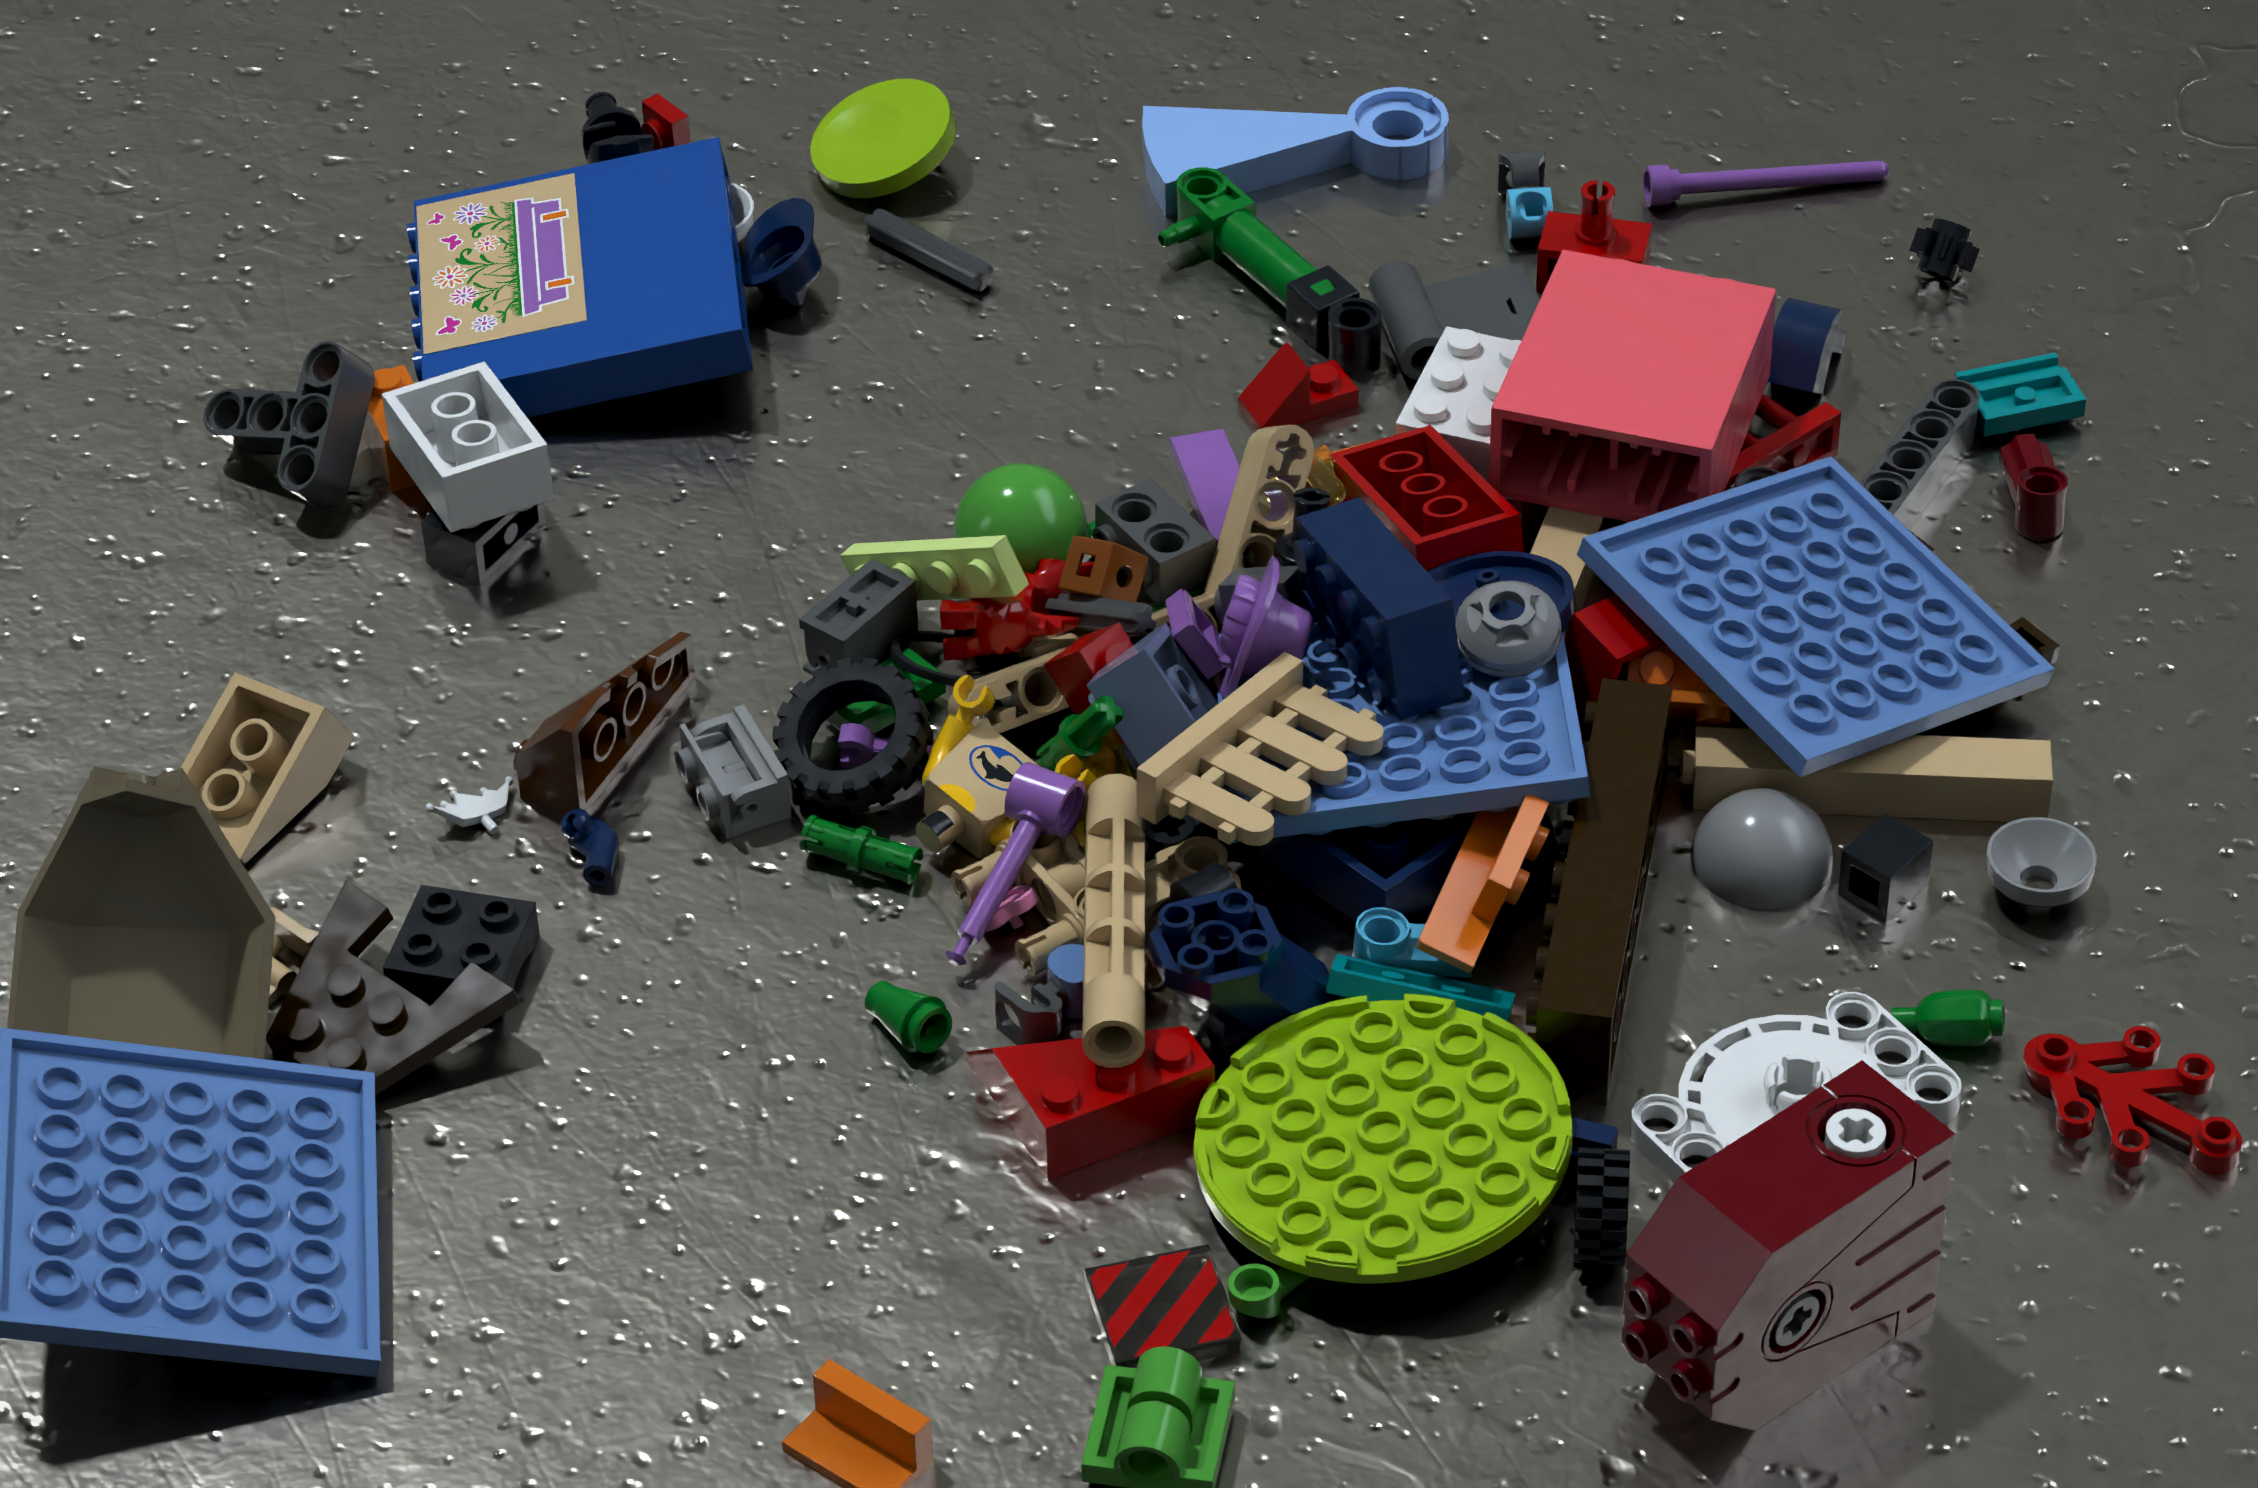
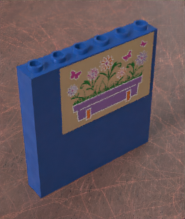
M719 137L414 201L415 222L407 224V233L413 252L412 255L408 256V261L415 285L410 287L411 302L416 319L411 320L414 341L418 349L417 352H413V362L419 382L485 361L528 418L753 370L731 181Z

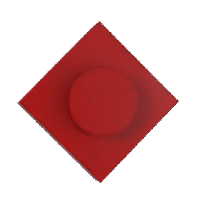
M658 93L642 101L644 124H642L641 128L643 135L652 134L656 150L691 143L689 117L687 114Z

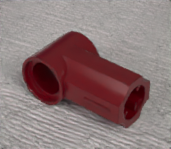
M2035 434L2015 435L2008 445L2001 447L1999 463L2015 505L2014 527L2020 534L2028 538L2040 540L2054 538L2064 529L2068 478L2064 472L2055 467L2048 445L2037 440Z

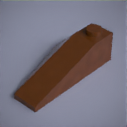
M679 632L544 720L529 740L526 739L519 745L514 757V770L518 774L520 798L566 814L574 809H583L587 812L695 678L691 634Z

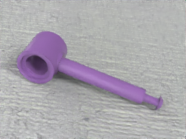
M1030 762L1024 763L1015 772L1006 793L1004 808L1006 816L1019 823L957 931V934L961 937L953 952L946 951L947 958L951 964L955 966L967 964V961L964 959L966 952L971 944L977 945L980 942L1038 836L1050 833L1064 838L1074 830L1081 817L1086 800V787L1082 781Z

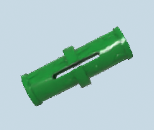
M810 815L801 832V836L809 837V840H800L801 851L811 852L846 863L849 871L858 874L868 870L911 885L916 880L922 864L914 862L915 859H923V850L921 848L907 846L876 836V831L867 826H861V828L856 830L821 819L816 815Z

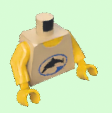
M965 675L959 678L953 688V696L960 707L955 716L949 714L932 746L924 770L922 785L925 789L924 813L927 817L917 823L916 833L921 843L931 852L937 853L955 840L976 858L983 859L994 854L998 844L1010 837V828L1016 822L1006 816L1004 808L1006 793L1015 772L1026 762L1038 764L984 721L976 726L971 724L974 716H982L993 708L994 695L992 690L985 685L981 690L980 696L975 701L967 702V697L973 690L975 681L970 675ZM1067 755L1058 762L1055 772L1074 778L1076 774L1081 772L1083 762L1076 755ZM1089 769L1084 770L1079 778L1076 779L1085 784L1086 794L1089 786L1096 780V776Z

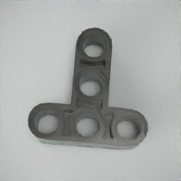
M331 341L320 342L306 355L296 392L243 389L221 390L208 401L204 410L203 421L206 429L211 434L243 452L281 455L277 473L280 485L285 490L318 508H333L343 500L350 486L374 386L375 374L373 368L365 360L337 343Z

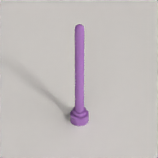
M1878 160L1680 174L1678 169H1669L1667 164L1648 165L1643 170V194L1647 207L1669 206L1671 200H1679L1682 194L1883 181L1889 175V166L1884 161Z

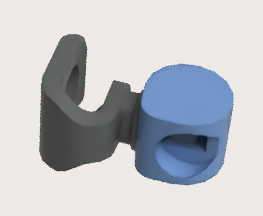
M1063 945L1055 948L1049 954L1047 959V984L1038 983L1031 988V1003L1005 983L997 981L995 984V1025L997 1030L1017 1045L1056 1041L1061 1032L1063 1016L1073 1020L1082 1018L1084 945ZM1005 1004L1014 1011L1020 1027L1009 1017Z

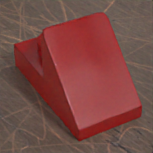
M1286 342L1238 397V406L1256 430L1280 425L1297 426L1358 407L1359 389L1335 359L1307 367L1292 346Z

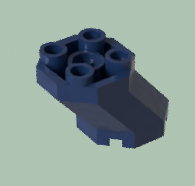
M1232 888L1223 892L1218 891L1168 903L1158 913V923L1149 934L1150 954L1164 985L1212 1015L1224 1041L1240 1046V1038L1249 1041L1268 1027L1291 1015L1339 999L1338 995L1326 993L1329 972L1325 964L1281 935L1267 907L1254 903L1253 896L1247 891Z

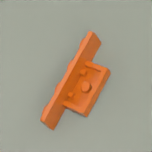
M1526 795L1521 806L1512 807L1507 811H1477L1416 943L1419 950L1465 972L1471 973L1504 901L1515 906L1526 885L1530 872L1520 867L1524 858L1535 863L1550 830L1539 824L1549 802L1539 797Z

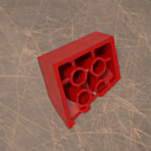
M1187 1026L1146 1030L1145 1048L1141 1057L1134 1063L1122 1068H1107L1089 1060L1083 1051L1082 1038L967 1052L968 1063L1047 1180L1196 1125L1195 1118L1200 1102L1209 1084L1215 1082V1065Z

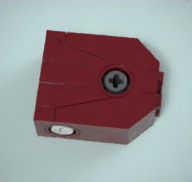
M1861 1060L1825 1083L1823 1087L1820 1086L1679 1176L1626 1254L1625 1270L1627 1271V1282L1624 1283L1622 1313L1625 1318L1624 1326L1621 1328V1343L1628 1354L1638 1363L1646 1364L1669 1384L1674 1394L1680 1400L1693 1404L1710 1420L1756 1431L1892 1340L1894 1335L1898 1336L1931 1314L1935 1307L1936 1296L1934 1295V1287L1938 1283L1941 1258L1939 1245L1944 1233L1947 1209L1944 1207L1945 1197L1949 1192L1952 1168L1950 1155L1951 1151L1954 1150L1956 1133Z

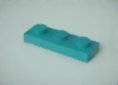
M1337 954L1326 988V993L1338 995V1000L1367 995V1002L1404 1000L1405 994L1455 1000V1005L1458 1008L1482 1016L1486 1012H1490L1507 1022L1510 1021L1516 994Z

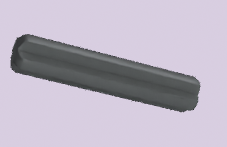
M876 209L872 215L867 216L865 232L870 238L975 292H982L986 286L992 284L994 279L992 277L993 267L986 261L884 209Z
M1061 593L1057 599L1049 598L1045 605V609L1050 611V615L1079 618V626L1073 629L1097 631L1120 622L1127 636L1141 637L1145 631L1152 632L1157 623L1151 618L1153 608L1149 604Z

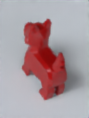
M1053 558L1040 559L1038 561V569L1034 573L1024 572L1029 585L1014 597L968 598L969 600L960 601L942 600L940 606L941 630L971 629L972 636L943 639L944 661L1018 652L1026 648L1034 637L1062 634L1079 626V618L1050 615V611L1045 609L1049 598L1057 599L1061 593H1066L1058 589L1066 561ZM1091 561L1082 562L1079 576L1090 577L1094 563Z

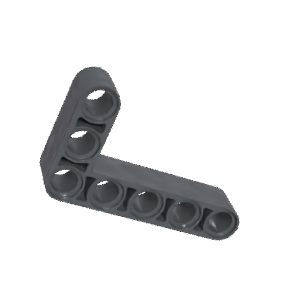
M1946 379L1936 383L1860 482L1872 496L1909 530L1974 443L1980 395L1978 389L1966 381ZM1766 467L1745 469L1737 475L1735 488L1781 472Z

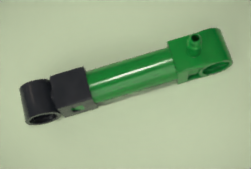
M1197 167L1180 174L1177 179V222L1158 234V241L1162 246L1168 247L1191 240L1214 261L1227 257L1286 309V324L1315 350H1321L1328 346V360L1335 359L1345 372L1361 373L1372 369L1379 363L1381 359V310L1375 303L1360 298L1359 291L1329 265L1318 270L1257 218L1256 202L1232 183L1222 172L1208 167Z

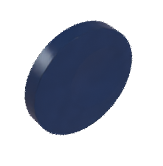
M1514 551L1477 553L1453 559L1428 571L1432 578L1452 598L1455 622L1459 607L1466 597L1476 589L1498 581L1525 582L1538 587L1549 595L1559 613L1561 633L1568 628L1572 615L1576 612L1574 585L1570 574L1561 565L1539 555ZM1511 600L1500 601L1490 609V613L1495 618L1504 621L1516 619L1524 612L1522 605Z

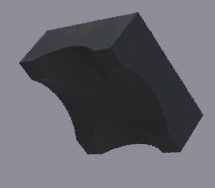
M421 885L383 965V974L422 1001H436L471 962L514 989L517 976L525 959L534 951L540 938L536 902ZM504 1013L503 1015H501V1016L498 1017L497 1019L503 1020L504 1017H505V1015H506V1013Z

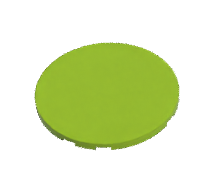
M1405 994L1404 1000L1367 1002V995L1336 1000L1301 1011L1268 1027L1249 1040L1230 1057L1231 1065L1223 1072L1217 1082L1209 1084L1195 1118L1196 1131L1193 1151L1198 1181L1207 1205L1222 1226L1246 1248L1285 1269L1311 1277L1348 1283H1392L1431 1277L1463 1267L1500 1249L1520 1235L1550 1204L1567 1172L1573 1142L1570 1100L1564 1081L1554 1063L1531 1037L1513 1024L1490 1012H1486L1482 1016L1456 1007L1455 1000L1418 994Z

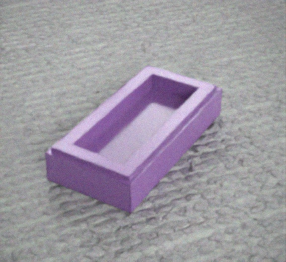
M1181 588L1165 600L1172 635L1207 680H1209L1224 669V666L1218 662L1219 656L1223 654L1220 648L1217 628L1189 593Z

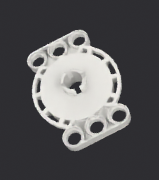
M1844 992L1835 995L1828 1001L1825 1019L1809 1015H1772L1748 1019L1722 1029L1706 1040L1686 1062L1678 1085V1098L1665 1094H1651L1642 1097L1634 1104L1631 1112V1141L1670 1181L1675 1183L1679 1176L1692 1169L1682 1162L1684 1158L1691 1155L1711 1157L1820 1086L1823 1087L1825 1083L1861 1060L1943 1124L1950 1122L1958 1113L1962 1089L1961 1079L1955 1071L1876 1000L1859 992ZM1854 1015L1861 1017L1868 1024L1861 1028H1848L1839 1024L1837 1020L1843 1016ZM1732 1044L1730 1047H1728L1727 1049H1725L1724 1051H1722L1723 1048H1725L1726 1046ZM1894 1051L1904 1055L1908 1060L1901 1064L1891 1065L1882 1062L1876 1056L1882 1052ZM1705 1064L1707 1069L1703 1081L1694 1082V1076ZM1924 1088H1936L1945 1092L1948 1097L1941 1101H1929L1921 1098L1916 1092ZM1652 1118H1663L1672 1122L1675 1127L1665 1132H1656L1645 1127L1643 1123Z

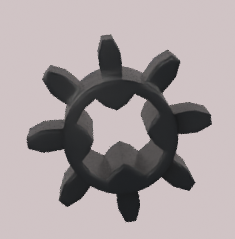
M1939 218L1934 219L1932 228L1926 227V229L1918 227L1909 250L1917 254L1916 257L1920 258L1917 269L1927 275L1950 282L1955 281L1958 271L1963 273L1964 270L1971 273L1980 250L1972 246L1973 243L1969 242L1972 230L1960 224Z

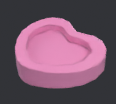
M1028 885L1009 888L985 932L995 930L1007 921L1010 922L1013 929L1021 927L1024 922L1019 915L1030 910L1038 902V896L1034 889Z

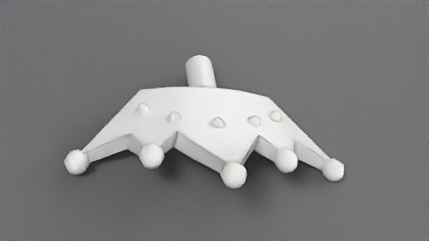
M508 776L505 779L506 783L498 790H488L482 787L479 790L482 796L459 794L457 791L452 790L449 795L454 800V804L441 801L439 803L440 807H436L428 803L425 809L462 827L481 823L491 835H494L499 831V827L492 819L505 813L509 785L513 784L514 781L512 777Z

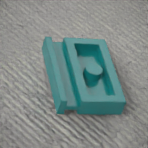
M2056 352L1955 372L1954 379L1973 384L1979 391L1977 428L1983 437L2085 416L2087 399L2066 367L2059 366V357Z

